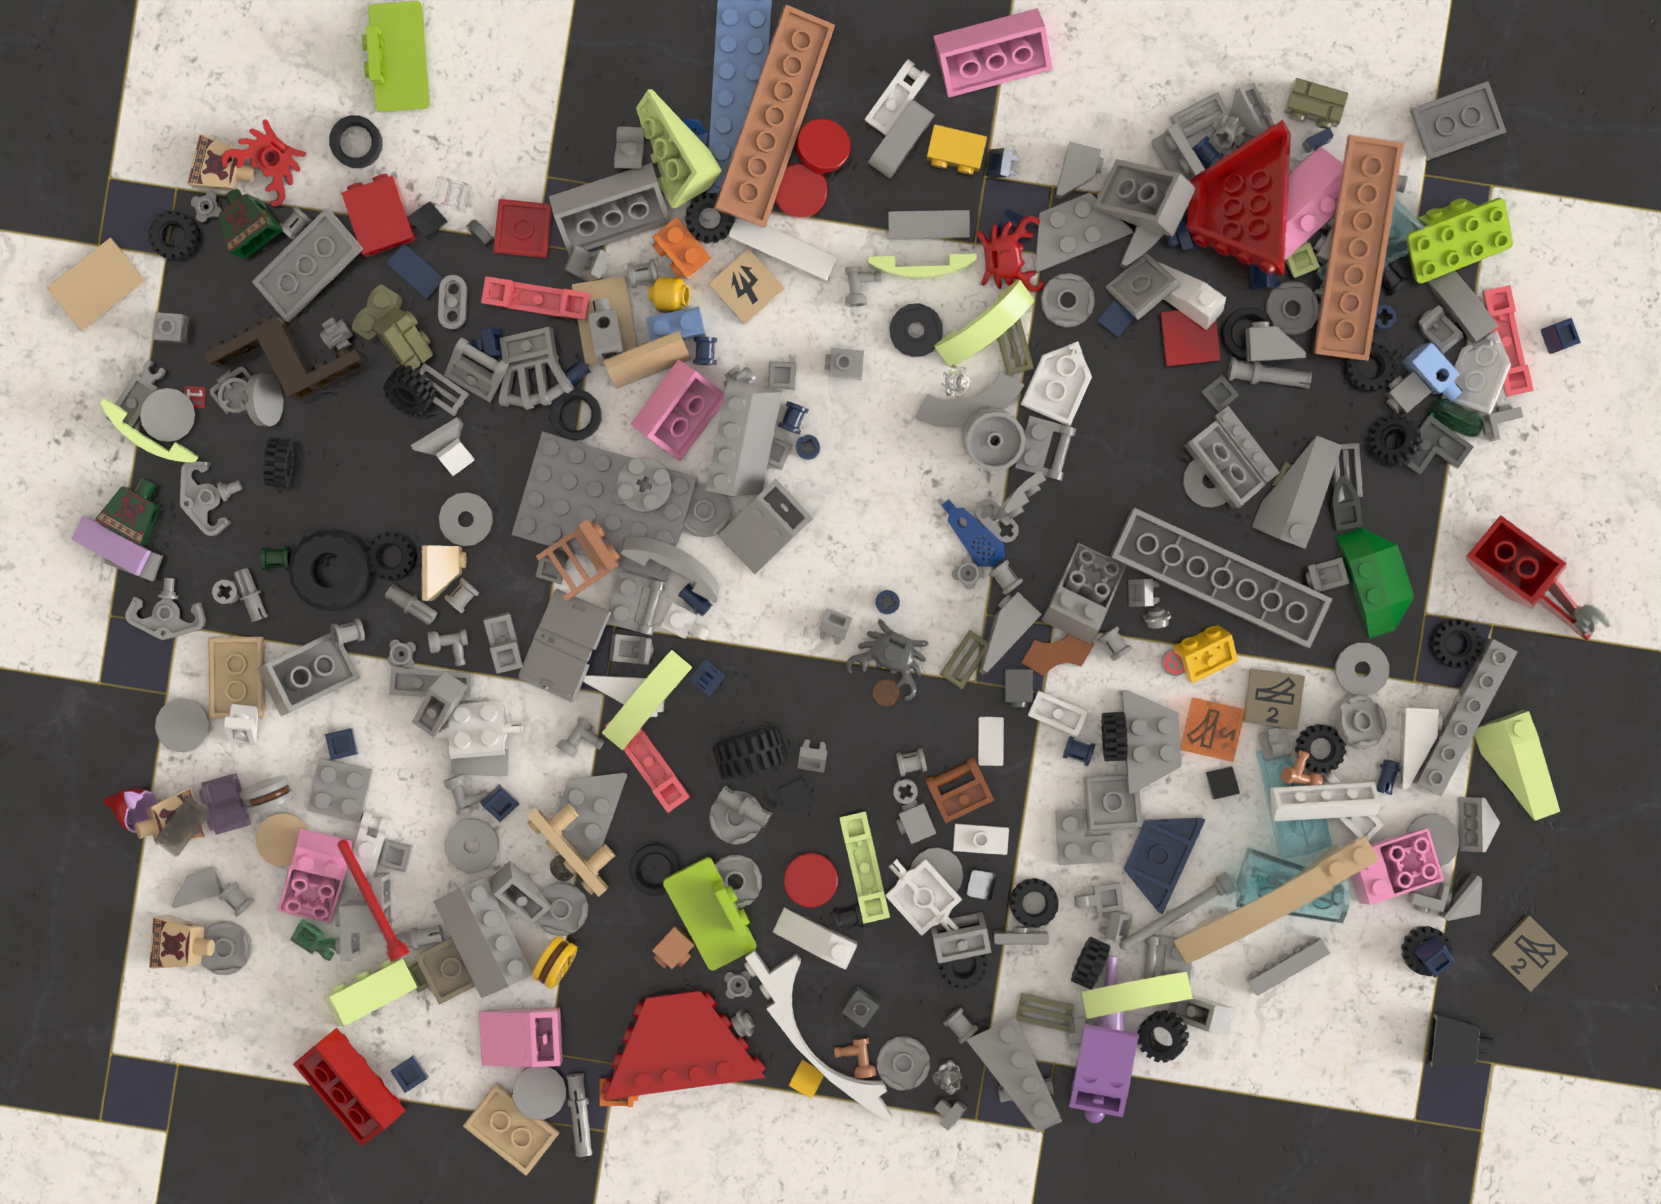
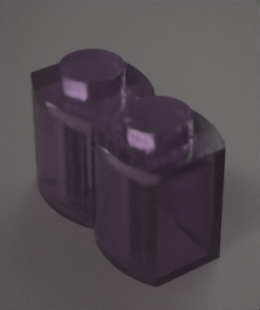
M237 773L201 783L202 789H199V795L204 805L207 804L209 809V815L206 816V820L211 831L214 830L217 835L251 825L250 816L244 810L243 799H240L239 796L242 787Z

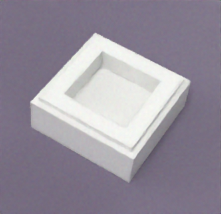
M458 438L436 454L453 476L474 461L473 456Z

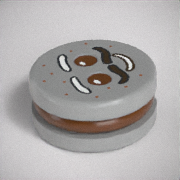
M284 775L273 777L241 790L239 796L240 799H243L245 813H259L291 800L293 793L288 785L287 777Z

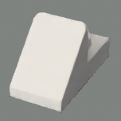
M231 705L229 717L225 716L224 723L229 743L256 745L258 708L256 706Z

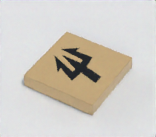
M749 248L709 283V286L744 325L785 289Z

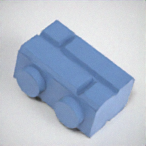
M699 306L688 308L687 311L679 310L646 318L650 341L676 331H680L683 340L706 335Z

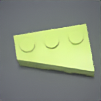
M388 959L379 964L381 969L373 973L369 969L355 976L357 981L348 986L344 982L331 989L332 994L324 997V1000L338 1027L346 1026L418 988L403 959L390 962Z

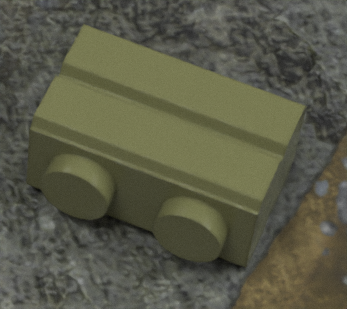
M1296 78L1292 83L1284 113L1290 114L1289 118L1292 120L1305 122L1306 119L1315 121V126L1327 129L1330 127L1331 129L1332 126L1337 127L1340 124L1348 92Z
M396 307L385 314L384 318H380L375 322L372 328L399 367L401 365L405 367L408 365L412 366L414 371L415 368L420 366V363H424L432 356L433 353L428 347L431 341L423 331L418 332L415 327L418 322L408 310L403 312Z

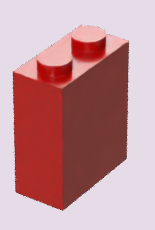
M381 174L372 178L373 182L365 185L362 182L354 183L347 186L348 191L341 193L357 241L364 248L361 253L365 257L417 240L411 220L408 218L409 214L397 179L393 175Z

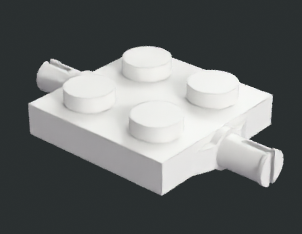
M502 701L458 704L450 715L446 727H442L434 738L431 736V740L447 738L451 759L505 755L507 733L523 732V722H506Z
M926 858L918 866L908 871L897 859L889 866L899 879L897 884L885 896L921 936L931 927L941 924L947 932L959 928L948 916L952 908L962 898Z

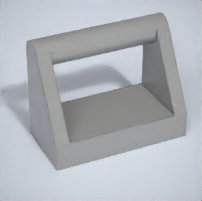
M983 912L950 918L957 927L979 923L980 925L943 933H937L945 931L941 924L931 927L938 964L992 953Z

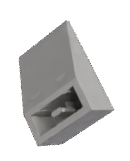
M775 479L718 536L756 574L813 520V517Z
M1078 543L1041 621L1090 644L1102 625L1126 565Z

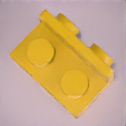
M1220 625L1208 627L1205 631L1186 638L1181 643L1173 646L1174 652L1182 659L1186 679L1192 684L1238 662L1232 634Z

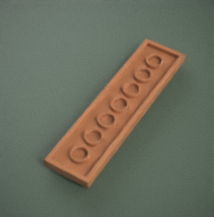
M789 5L783 6L713 209L758 227H766L835 27L834 24Z
M1355 135L1347 136L1313 350L1315 354L1369 361L1404 142Z

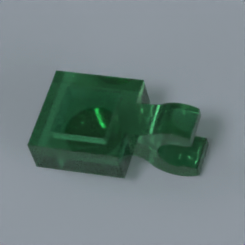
M304 919L297 925L290 938V941L310 954L316 951L327 961H331L335 954L328 948L336 951V939L323 938L325 933Z

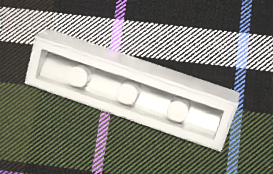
M738 218L728 235V238L825 282H827L838 258L767 225L765 228H761Z
M1375 782L1270 788L1272 817L1274 821L1377 815L1381 806Z

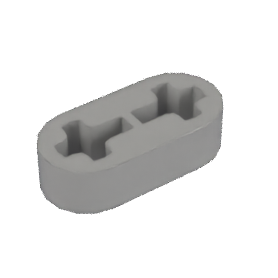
M990 499L979 502L975 508L977 519L1001 542L1007 543L1016 539L1019 532L1016 522L1010 519L1008 515L1000 519L1005 526L1009 524L1013 526L1011 529L1013 535L1011 537L1007 535L1002 537L1000 535L1002 530L996 524L999 521L997 514L1001 507ZM983 504L986 507L989 505L994 507L992 513L997 517L995 521L988 516L985 518L981 517L980 514L983 511L980 507Z

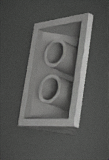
M1218 420L1183 445L1233 510L1241 507L1266 485V482Z

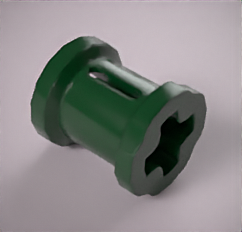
M285 546L284 549L262 547L260 553L262 570L265 571L269 568H285V570H288L292 555L291 547Z

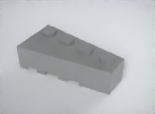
M1016 1017L966 1039L970 1047L1037 1133L1062 1122Z

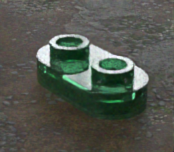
M1449 399L1436 400L1430 411V415L1443 425L1467 437L1478 436L1484 424L1482 418L1476 412L1469 411L1453 401L1451 402Z

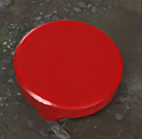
M815 119L803 126L797 137L795 149L805 165L811 168L814 173L822 175L825 172L837 170L845 163L850 154L851 143L847 132L838 123L828 119Z
M804 163L789 165L786 167L775 201L778 207L792 218L799 219L813 216L821 210L826 202V180L823 175L814 173Z
M813 852L801 854L794 858L787 866L784 874V887L788 896L795 903L804 907H818L827 903L833 897L838 885L837 871L832 862L825 856Z

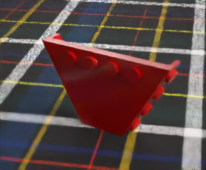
M1283 120L1270 126L1266 131L1247 141L1243 146L1224 156L1220 161L1190 180V183L1196 189L1188 203L1187 228L1193 236L1192 240L1201 247L1211 246L1224 256L1231 254L1246 265L1253 263L1268 274L1275 272L1284 276L1291 133Z
M699 990L651 996L645 997L643 1003L638 1001L632 1015L636 1017L633 1028L628 1026L622 1039V1042L626 1043L622 1053H616L611 1067L615 1068L612 1078L606 1077L601 1093L605 1094L604 1100L760 1079L766 1078L762 1073L765 1067L756 1056L753 1059L750 1058L746 1052L749 1046L742 1037L738 1035L735 1038L729 1029L733 1025L724 1013L720 1016L716 1013L713 1007L717 1004L708 992L702 994Z

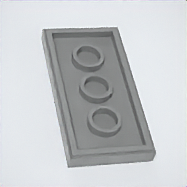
M325 208L252 283L286 322H290L364 248L329 208Z

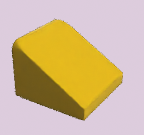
M802 1059L789 1081V1086L812 1099L824 1075L815 1066Z

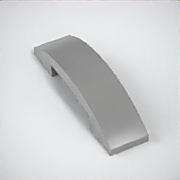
M635 536L623 539L620 554L645 566L650 558L693 581V592L714 603L717 602L720 586L709 570L697 559L673 545L655 539Z

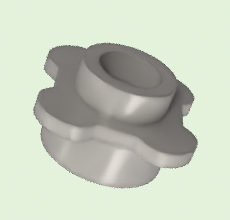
M209 191L205 196H195L192 198L191 205L196 209V219L198 221L205 222L207 219L218 217L219 213L222 212L216 201L217 195L214 192ZM206 204L209 205L208 209H204Z
M965 557L962 559V564L959 568L952 571V577L955 580L961 581L966 589H973L976 580L983 577L984 569L973 564L971 558ZM966 571L971 572L970 576H967L965 574Z
M1154 607L1144 613L1143 618H1145L1148 628L1157 629L1169 625L1168 619H1171V614H1169V610H1164L1163 607Z
M399 640L391 641L390 656L387 658L388 663L391 666L398 664L403 665L405 668L412 667L414 665L412 657L413 652L416 651V645L413 642L400 643ZM403 651L404 656H400L399 653Z
M742 971L738 974L728 972L725 975L724 979L727 982L728 988L726 996L733 999L735 996L747 998L752 994V989L749 986L751 975L748 971ZM737 982L741 983L740 987L736 986Z
M739 1010L736 1016L731 1018L733 1027L740 1037L745 1035L750 1037L754 1033V1021L749 1013Z

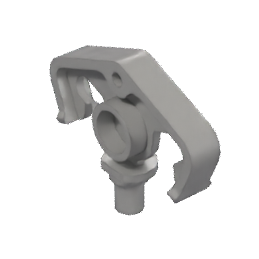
M186 462L181 469L180 506L204 534L217 536L231 522L227 518H219L217 524L211 526L208 523V511L218 506L221 497L223 501H227L230 494L241 491V483L239 480L229 484L220 481L217 483L218 488L208 483L197 485L191 476L194 470H199L202 473L207 471L210 467V462Z
M164 578L163 591H161V594H158V598H162V600L154 606L151 617L141 619L137 616V611L143 607V602L138 597H133L125 615L128 623L161 640H168L198 631L205 626L206 618L202 604L195 603L191 607V613L195 615V621L188 623L180 619V609L173 602V599H178L176 592H174V578Z

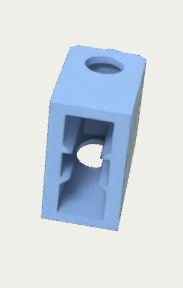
M1433 343L1418 345L1400 363L1409 373L1415 371L1432 391L1431 394L1442 392L1452 402L1463 392L1454 381L1459 376V372ZM1437 372L1439 373V379H1438V380H1437V378H1436V373H1437Z

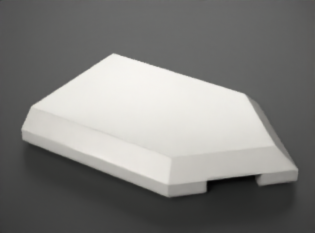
M1497 331L1487 335V338L1475 344L1471 343L1461 349L1454 366L1459 372V376L1454 381L1463 392L1452 402L1444 394L1441 399L1487 415L1491 414L1511 366Z
M1079 342L1042 355L1021 402L1022 406L1064 425H1071L1092 378Z

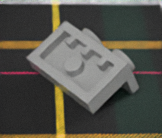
M1177 123L1167 128L1165 133L1151 141V145L1167 170L1181 173L1188 181L1205 170Z

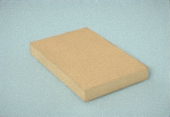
M109 238L47 287V289L77 327L83 331L146 280L116 242Z
M625 275L572 284V289L575 291L591 293L587 319H578L586 365L599 363L594 352L588 317L589 314L594 313V300L601 298L609 299L610 310L614 309L619 318L625 351L638 347Z
M676 331L607 358L603 362L613 384L618 389L674 366L678 359L684 363L691 360V357L680 331Z
M208 637L209 718L229 717L230 708L233 704L256 706L258 708V718H264L265 684L257 669L264 665V637Z
M497 1082L463 1125L465 1129L526 1176L560 1133L559 1130L545 1119L533 1120L522 1115L514 1104L512 1094Z

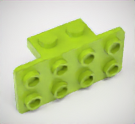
M419 1L371 4L368 8L369 26H366V34H362L363 50L367 51L368 61H364L365 77L369 78V81L374 85L376 110L382 113L427 109L430 106L423 5Z
M1496 198L1481 205H1476L1466 199H1456L1449 206L1431 209L1426 212V215L1418 217L1417 221L1420 229L1412 231L1406 236L1414 278L1418 283L1427 282L1510 249L1513 246L1506 202L1502 198Z
M705 857L663 880L667 893L709 970H716L756 949V941L747 926L750 921L744 909L739 910L735 902L738 901V898L731 886L726 887L711 858Z

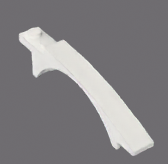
M756 950L746 954L745 959L747 962L744 963L746 969L752 977L758 976L762 982V985L759 987L767 999L772 997L774 1000L767 1005L766 1009L795 1047L829 1081L870 1112L888 1123L891 1122L893 1115L880 1097L887 1092V1087L882 1080L857 1079L837 1072L823 1063L803 1040L796 1025L792 1007L793 983L801 963L798 954H794L771 971Z

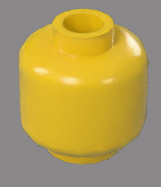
M658 277L654 285L649 287L648 298L650 302H653L654 308L657 311L675 312L682 310L684 306L689 304L690 288L679 277Z

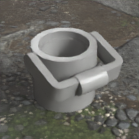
M239 366L234 371L228 370L217 379L218 383L210 389L211 396L226 414L229 412L238 415L248 414L245 402H249V394L245 395L248 381L235 377L241 372L248 379L252 377L244 366Z

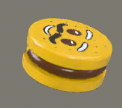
M561 936L555 937L537 962L532 978L545 984L547 988L553 989L573 962L577 953V946L564 941V938Z

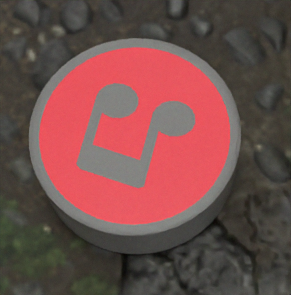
M1174 649L1168 650L1161 660L1163 670L1172 676L1184 674L1185 671L1181 657L1174 652Z

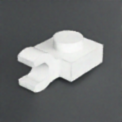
M672 603L660 626L686 639L690 632L706 640L710 633V630L694 622L697 617L696 614L675 603Z

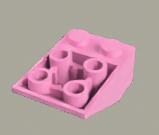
M299 829L277 911L331 923L348 867L338 848V842L343 838ZM347 840V842L349 843V845H350V847H351V849H352V842H353V841Z
M1428 828L1370 843L1379 860L1351 876L1359 904L1372 905L1444 880Z
M560 1007L479 1011L482 1066L548 1067L560 1066L563 1062Z

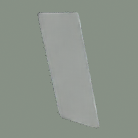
M979 717L978 764L981 766H1002L1004 718Z

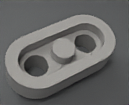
M456 275L446 276L439 286L438 319L442 326L450 330L461 328L466 321L467 284L461 277ZM457 285L459 287L458 293L451 294L449 291L450 287ZM456 312L458 315L457 319L450 321L448 319L449 313Z

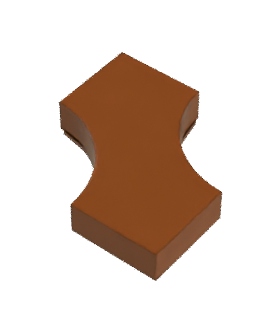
M1070 634L1053 643H1043L1034 640L1021 663L1042 676H1045L1050 669L1059 664L1072 663L1082 667L1095 643L1091 642L1089 644Z

